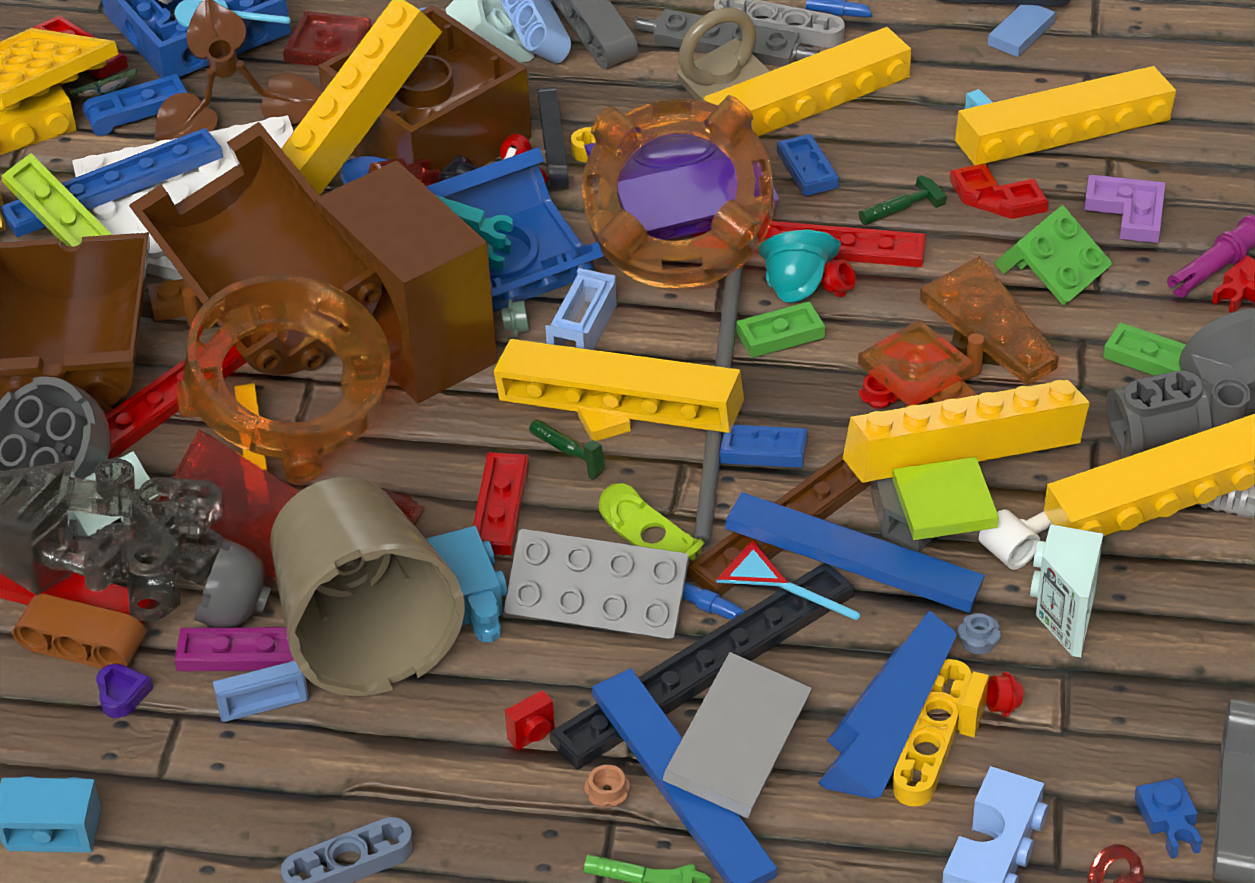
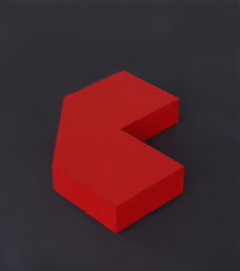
M986 164L950 171L949 181L963 204L1010 219L1048 212L1049 201L1035 179L999 186Z

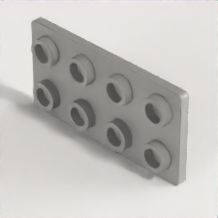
M521 529L518 533L504 611L512 616L673 640L677 631L689 557L686 553Z

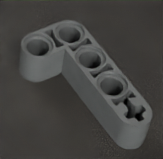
M549 0L555 11L560 10L602 69H607L637 56L638 46L636 39L609 0Z
M1230 698L1220 751L1213 881L1255 883V701Z

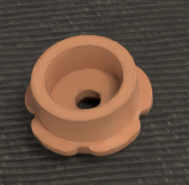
M614 765L596 767L591 771L584 785V791L589 795L590 803L600 808L621 805L627 799L628 795L626 792L630 790L629 780L625 777L623 771Z

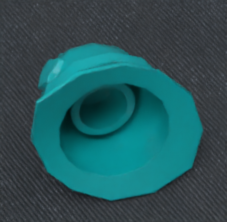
M806 229L774 235L761 242L757 253L766 261L767 270L765 272L769 287L777 293L779 299L786 303L799 302L811 296L822 279L825 264L838 255L841 241L826 232Z

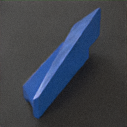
M930 610L925 614L906 641L901 642L826 740L841 753L818 782L824 789L871 799L879 798L882 795L956 638L955 631Z

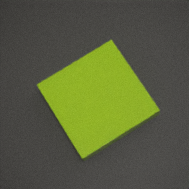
M976 457L893 469L892 480L913 540L998 528L999 516Z

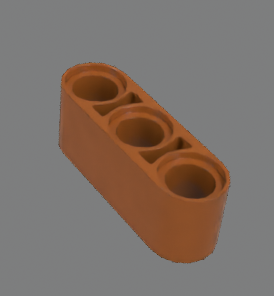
M37 594L32 598L12 629V635L27 650L102 669L111 664H120L128 667L146 637V629L139 620L125 613L47 594Z

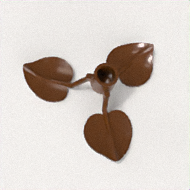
M202 0L190 20L187 30V44L193 55L199 59L208 60L210 68L206 71L207 83L204 99L201 102L196 95L185 92L177 93L167 98L158 110L155 139L158 142L161 140L177 139L203 128H206L209 132L215 131L218 125V115L214 110L207 107L211 102L214 78L216 76L221 78L231 77L237 70L242 73L259 95L265 97L261 102V111L266 119L288 115L291 125H298L321 96V93L308 80L291 73L273 75L268 81L267 90L263 89L246 69L244 62L237 58L236 51L243 45L247 33L243 20L236 13L221 6L214 0Z

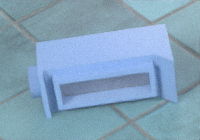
M578 268L577 277L551 325H545L547 344L563 346L565 340L569 339L576 341L577 348L594 350L617 305L616 276Z

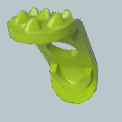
M614 483L602 492L599 499V511L602 517L617 534L630 544L686 553L691 560L696 559V554H701L702 546L704 545L701 538H692L688 533L682 531L644 502L631 486L624 483ZM650 527H661L666 531L665 537L657 543H647L641 538L643 532Z

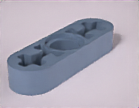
M387 817L296 852L287 857L282 863L283 883H353L401 864L413 852L411 828L403 819ZM392 837L395 842L399 843L390 845L387 840H384ZM367 845H371V851L374 852V854H368ZM352 851L360 855L359 860L352 865L343 866L335 862L336 857L343 852ZM327 862L328 872H324V867L321 863ZM300 872H305V874L307 876H310V878L302 880V878L296 874Z

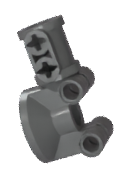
M1255 308L1227 314L1199 330L1187 342L1181 352L1179 359L1181 371L1137 379L1130 382L1126 387L1109 390L1106 397L1107 421L1114 445L1123 458L1244 418L1246 415L1255 414Z

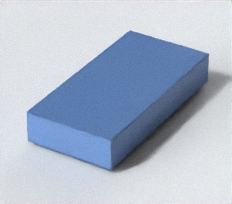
M1020 5L988 35V45L1019 57L1055 22L1056 12L1039 5Z
M295 661L213 682L222 722L309 700L306 678Z

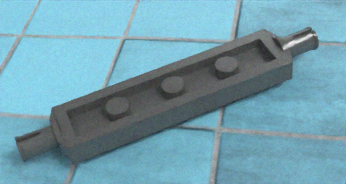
M664 9L657 19L637 15L634 29L654 33L656 44L680 48L688 30L703 15ZM731 22L718 24L701 37L694 51L709 53L736 37L741 41V29L737 24ZM755 25L756 42L752 54L762 64L783 67L820 52V49L800 46L799 33Z

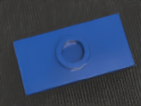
M812 134L777 142V153L803 196L839 188V177Z
M733 425L730 433L724 432L720 448V463L803 468L808 442V430L805 428Z

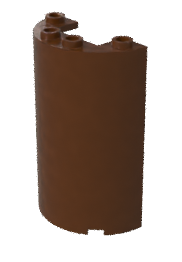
M258 122L227 142L237 163L232 169L175 205L169 193L161 184L129 204V207L235 348L253 369L270 375H285L303 370L312 371L320 367L325 360L341 349H346L356 342L358 333L372 316L381 297L382 281L368 260L317 212L315 198L319 197L318 193L262 124Z

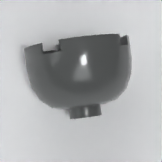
M227 539L223 540L222 547L218 552L206 583L201 604L198 605L194 621L216 628H236L246 623L254 610L263 612L271 588L263 585L266 571L262 560L252 550Z

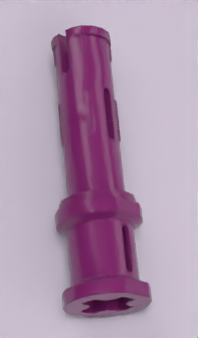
M1249 214L1238 222L1236 228L1231 231L1227 230L1219 235L1211 248L1175 274L1170 275L1167 279L1170 289L1182 280L1185 282L1174 290L1173 293L1177 297L1183 298L1228 263L1236 264L1242 260L1246 253L1255 247V216Z

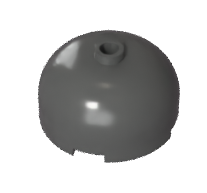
M47 376L33 378V382L18 389L15 393L9 391L0 400V489L4 492L33 504L47 505L51 497L69 489L98 470L105 468L111 445L109 424L102 408L90 394L62 379Z

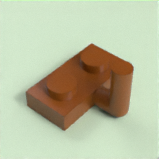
M184 279L147 285L155 322L186 316L187 323L192 329H198L202 326V313L208 312V310Z

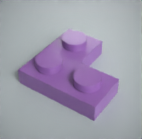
M1089 175L1084 210L1123 214L1120 239L1158 243L1165 182Z

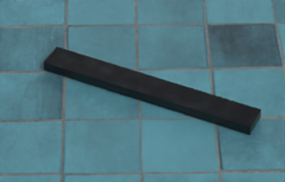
M826 563L819 565L792 582L839 604H843L854 597V586ZM782 588L638 678L666 715L711 687L729 652L752 661L832 610ZM597 703L549 732L550 743L577 770L624 741Z

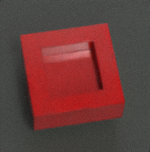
M544 690L505 710L507 740L517 751L532 742L541 741L549 732L555 729L553 701Z

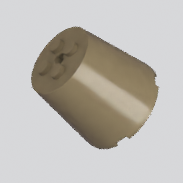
M336 477L306 487L285 504L273 524L270 542L289 649L301 673L313 684L329 692L348 696H368L392 691L391 684L404 680L415 673L419 678L432 669L450 650L460 632L465 612L464 595L452 569L389 495L370 481L355 477Z

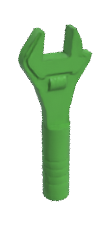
M587 854L584 865V873L629 883H711V878L702 872L696 871L694 864L676 869H651L641 865Z

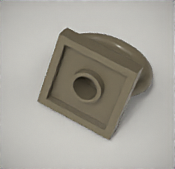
M737 8L717 9L697 20L684 36L679 51L681 69L676 71L679 82L703 108V97L770 72L752 54L756 42V28L750 16ZM725 22L735 23L740 27L742 32L741 41L736 37L699 59L693 60L695 47L708 30Z

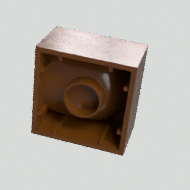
M435 5L427 7L422 12L442 33L351 153L355 157L375 156L393 162L397 160L426 187L430 185V178L434 174L444 169L459 155L467 157L471 164L481 168L500 157L501 144L509 135L520 134L528 140L532 138L527 68ZM358 45L318 66L322 93Z
M396 160L315 198L317 212L368 260L382 281L381 297L372 316L358 333L356 343L417 404L497 363L487 242Z

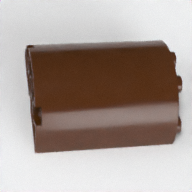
M149 232L82 237V242L74 247L66 246L59 239L0 242V400L7 392L15 393L18 389L33 382V378L47 376L62 379L81 388L97 401L105 414L111 411L112 405L122 396L126 397L134 376L150 250Z

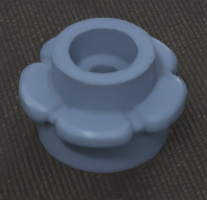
M986 614L968 615L963 619V624H959L957 627V634L961 639L962 646L974 654H985L992 651L1001 638L999 623L996 619Z

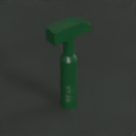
M921 175L916 179V187L919 191L911 194L904 193L859 211V219L863 225H867L907 209L912 203L927 198L935 208L946 204L947 195L932 179Z
M539 419L534 420L530 424L529 432L569 456L575 455L584 460L590 479L594 480L603 473L605 463L600 443L592 439L582 448L578 441Z

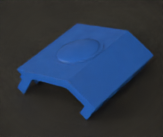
M540 147L427 186L437 196L485 211L484 218L507 215L513 219V229L511 232L502 229L496 230V232L506 235V238L512 242L510 255L503 252L494 253L505 258L503 270H495L489 267L493 312L508 307L509 299H512L513 302L525 301L571 284L577 277L578 268L596 271L592 260L603 257L599 242L583 245L552 202L538 165L544 162Z

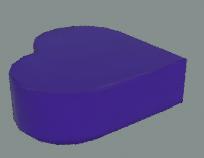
M120 664L105 666L98 672L96 677L100 692L101 708L105 715L112 718H121L130 714L153 689L150 677Z

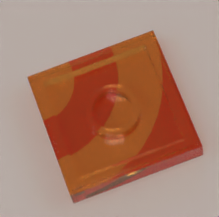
M921 320L912 323L858 354V365L908 406L918 405L973 373L974 362Z

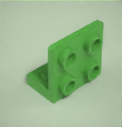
M1062 205L997 259L994 264L1003 274L1014 265H1017L1020 270L1029 265L1058 301L1065 305L1109 268L1112 262L1064 205Z

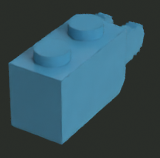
M476 526L427 538L426 540L449 565L458 579L465 601L462 626L471 624L478 640H481L482 643H493L502 634L498 616L503 615L502 597L508 594L502 571H494L493 569L495 558L490 542H482Z
M29 776L2 778L0 783L1 844L8 851L92 853L102 808L94 779L78 777L67 779L35 778Z

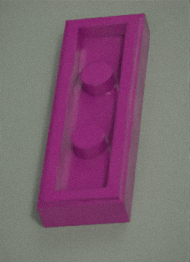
M285 627L180 628L174 660L176 671H257L295 661L289 649Z

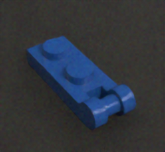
M174 74L90 98L84 102L82 110L90 121L93 132L96 135L104 136L109 134L115 126L137 122L143 118L158 114L159 108L167 98L177 93H187L179 76Z

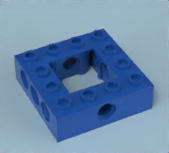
M102 0L106 16L161 78L177 74L180 78L185 74L209 66L207 59H199L189 50L187 44L188 28L183 27L177 20H171L169 11L175 9L183 0H172L168 4L158 0ZM224 0L229 10L289 17L286 0ZM242 19L246 27V39L243 45L236 51V54H242L246 50L267 42H273L277 38L290 34V23L283 24Z

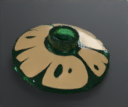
M137 68L128 70L68 92L69 95L76 97H97L118 91V89L133 79L138 71Z

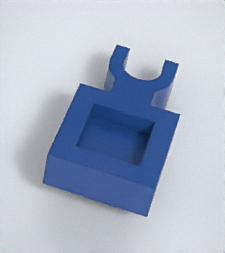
M1181 778L1136 786L1134 799L1151 834L1165 832L1167 836L1165 846L1170 858L1177 857L1179 850L1177 841L1181 840L1190 844L1193 853H1199L1202 839L1197 829L1192 826L1196 825L1198 813Z

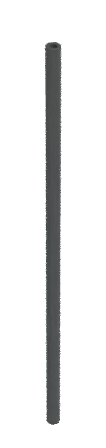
M746 221L737 222L732 225L715 361L716 367L731 368L748 222ZM707 430L694 531V538H701L704 545L702 547L708 546L711 541L720 465V448L723 439V432Z

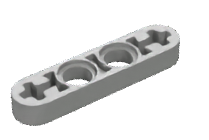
M715 0L713 4V11L721 8H737L750 16L754 25L799 33L800 43L832 48L844 42L845 23L843 19L835 15L761 0ZM756 17H768V18H766V19H758V18H756ZM798 23L802 25L794 26L789 24Z

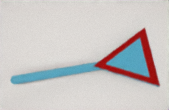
M753 540L716 579V583L779 586L853 620L860 618L859 612L786 581Z

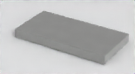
M729 652L669 762L662 780L749 818L809 698L812 688Z

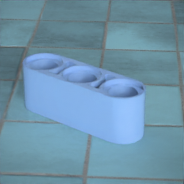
M501 0L520 40L528 51L554 64L560 63L566 58L571 48V40L549 0Z

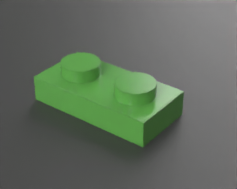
M809 301L736 321V333L750 357L753 358L825 338V325Z
M1120 322L1104 346L1103 358L1156 376L1181 371L1179 359L1186 344Z

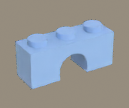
M990 766L975 799L972 830L993 837L994 840L978 842L959 836L943 871L942 883H1018L1019 876L1015 875L1018 865L1027 866L1033 850L1034 840L1030 839L1033 830L1041 832L1047 817L1049 805L1042 803L1044 783Z

